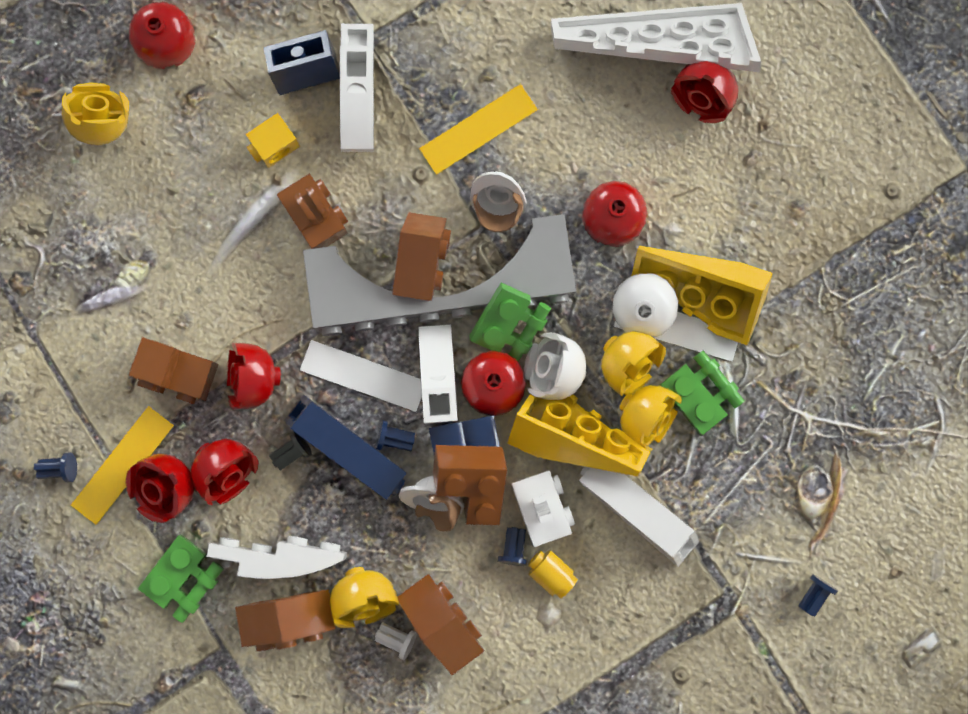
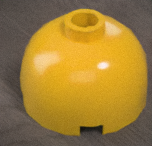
M90 82L78 84L72 87V93L66 96L65 92L62 96L63 123L71 136L80 142L89 145L109 144L117 140L127 128L129 100L120 90L118 95L110 91L109 85Z
M631 331L623 333L618 337L615 335L603 347L605 353L601 363L602 374L609 386L620 396L623 397V394L626 396L628 393L634 394L652 378L650 374H647L652 366L660 367L666 355V348L655 338L645 333Z
M647 385L639 388L634 394L628 393L619 406V410L623 411L620 419L622 431L651 452L653 449L648 445L653 440L660 443L678 414V411L673 409L675 401L681 404V396L670 389L658 385Z
M356 567L346 571L345 577L337 582L330 596L334 625L339 628L355 627L354 621L365 619L366 625L374 623L396 611L395 605L399 606L392 583L383 574L373 570L365 571L363 567Z

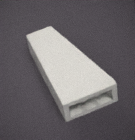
M585 466L582 469V478L579 480L581 484L678 567L698 544V537L692 528L625 474Z

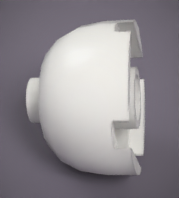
M647 273L628 277L619 285L613 298L615 320L625 333L631 331L641 332L654 338L665 333L673 325L677 317L678 300L675 290L666 279L656 274ZM640 306H641L642 309H643V310L641 311V313H639V311H638V309H639Z
M553 332L543 333L540 337H544V339L539 344H532L525 360V378L530 380L531 388L527 389L530 394L538 398L562 400L574 394L585 379V355L581 347L570 338Z

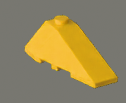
M639 246L631 276L652 273L666 279L674 288L678 304L683 307L682 311L690 317L692 315L698 317L708 324L707 329L716 335L748 345L764 305L773 273L741 262Z
M530 394L517 413L507 444L538 458L639 477L650 454V451L635 442L622 430L611 429L601 422L602 415L594 409L588 412L577 404L578 397L573 394L562 400H547Z

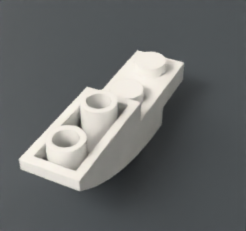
M341 24V152H374L373 24Z
M288 536L287 541H279L276 553L272 552L273 546L253 543L251 549L240 547V540L220 537L219 543H209L206 557L239 562L237 576L276 579L310 574L328 568L345 560L347 552L340 551L341 545L321 542L320 547L307 545L308 539Z

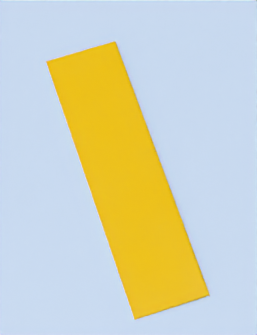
M519 84L423 145L419 150L437 175L538 109L523 86Z
M148 406L72 502L71 506L97 525L126 488L125 481L130 467L139 460L151 456L174 425Z

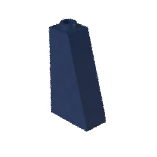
M303 395L284 419L290 429L387 500L390 495L395 496L405 483L403 478L407 474L403 469L307 396Z

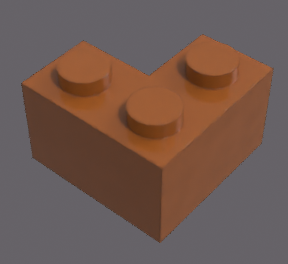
M408 212L400 232L392 295L432 301L435 290L441 291L444 271H438L439 259H446L451 238V230L446 229L447 218Z
M142 337L128 376L138 379L137 386L164 394L165 388L177 392L176 399L195 404L196 399L206 401L219 364Z
M436 445L433 464L436 496L463 497L466 525H500L507 476L503 448L493 446Z
M427 574L397 597L398 602L422 642L450 674L454 675L484 652L483 647L477 640L482 635L471 620L466 623L464 622L468 618L457 602L454 604L450 603L449 600L454 596L445 583L441 581L437 584Z
M329 589L263 600L235 607L241 646H256V652L274 648L277 650L297 646L296 639L303 638L304 643L323 639V632L336 629L331 614Z

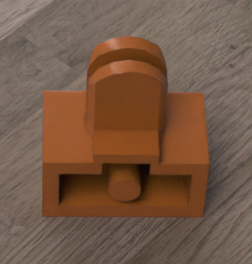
M309 173L276 194L311 249L328 247L348 234L344 227L348 220L339 206L332 208L326 198L331 194L321 178L315 182Z

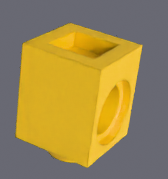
M278 112L245 134L251 143L246 148L257 163L263 160L268 168L300 147L296 137Z

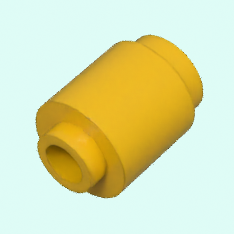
M541 550L538 551L528 563V566L531 568L528 575L551 596L556 595L562 599L578 581L573 575L574 571L551 550L545 553Z

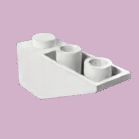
M451 325L418 327L424 424L457 423Z

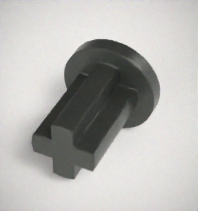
M294 431L290 433L291 440L269 455L273 465L278 467L280 471L302 455L305 458L312 455L305 439Z

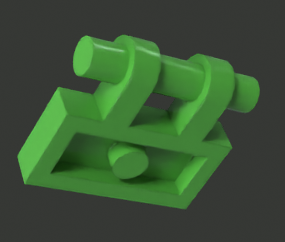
M501 282L469 335L470 341L489 350L501 352L505 344L512 346L508 354L519 362L523 354H527L533 344L531 341L537 331L543 330L546 325V317L551 308L547 304L540 302L535 311L529 309L528 306L531 303L530 295ZM520 320L527 323L521 334L513 331Z
M704 350L693 357L701 367L697 372L693 373L685 364L659 385L681 396V404L675 401V405L700 436L704 435L728 415L720 406L724 400L727 399L734 408H737L745 401L737 392L739 389L733 381H728L719 370V363L715 358L711 360ZM707 376L720 390L714 396L701 383Z
M178 535L138 587V590L163 609L167 608L174 599L180 606L172 616L183 623L190 613L194 614L200 607L198 602L208 589L213 590L218 583L217 577L224 568L215 561L211 563L207 570L202 568L200 564L207 554L183 535ZM193 575L198 582L187 594L181 588Z

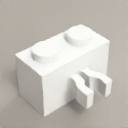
M549 470L511 484L533 547L572 534L570 526L575 525L569 506L563 508L559 495L563 494L564 491L558 475L552 476Z

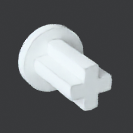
M382 623L375 635V641L399 652V658L405 660L413 647L417 632L411 630L407 634L388 624Z

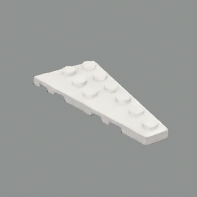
M742 3L551 19L554 49L682 64L707 61L719 64L726 69L760 72L761 59Z

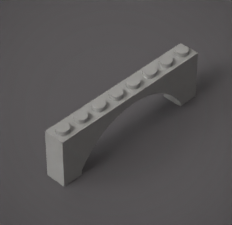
M565 214L532 218L531 231L524 244L499 272L472 289L454 295L433 297L432 301L392 295V291L377 286L348 266L339 256L336 246L303 250L313 329L316 332L322 331V336L338 335L342 333V328L354 327L355 331H368L374 329V324L387 322V327L403 326L407 324L406 319L420 318V322H432L439 320V315L452 313L453 318L471 316V310L486 308L501 282L530 295L531 303L528 308L536 307V301L549 300L552 305L569 302V297L574 296L576 293Z

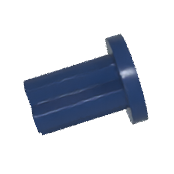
M383 420L377 438L376 449L381 450L383 446L411 452L415 441V433L388 427V421Z
M69 452L64 453L61 458L38 459L37 463L34 464L36 478H62L66 483L73 482L77 476V460L75 455Z
M507 527L503 556H498L497 562L515 566H527L528 560L523 559L526 529Z
M812 574L810 579L813 581V584L798 607L815 617L830 593L836 595L838 590L820 577Z

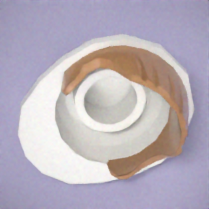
M501 172L482 173L475 178L471 187L470 200L472 208L477 213L480 225L489 231L503 232L510 230L525 212L527 201L524 192L519 184L506 174Z
M433 476L421 479L415 486L404 487L399 493L400 500L409 507L414 508L417 517H430L434 522L435 528L439 531H451L464 508L461 497L436 496Z

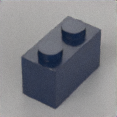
M326 30L263 47L268 74L279 96L340 79L336 53Z

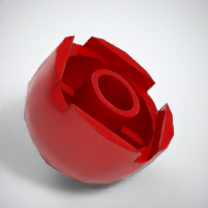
M152 2L141 7L133 15L129 25V40L135 54L146 65L156 69H165V67L183 64L191 56L196 44L194 28L189 17L177 6L167 2Z
M698 62L687 64L674 80L671 94L677 105L689 115L693 111L701 115L698 119L699 121L716 124L723 122L734 108L738 99V82L730 69L712 62Z
M621 181L602 183L591 191L584 203L582 220L587 233L596 242L610 245V247H619L631 243L640 235L647 219V207L642 194L634 186Z
M232 343L231 346L234 350H229L227 361V386H231L234 389V395H228L230 408H257L271 397L274 386L280 385V367L274 366L272 356L267 350L254 344Z
M499 351L482 352L472 358L463 370L461 379L463 397L470 407L480 414L488 416L507 414L517 407L524 397L526 388L524 370L519 362L507 353ZM492 375V380L487 382L489 376ZM496 375L500 378L501 382L496 380ZM496 384L497 387H491L490 385Z
M225 438L206 443L197 450L190 469L192 484L208 505H213L212 501H217L220 505L227 503L238 496L249 485L250 482L245 480V478L251 471L256 474L259 460L245 445L238 441Z
M154 454L139 460L127 471L125 482L130 500L134 497L136 498L137 502L141 505L137 510L149 520L158 523L167 522L180 515L191 503L195 490L192 484L191 473L188 467L177 457L168 454Z

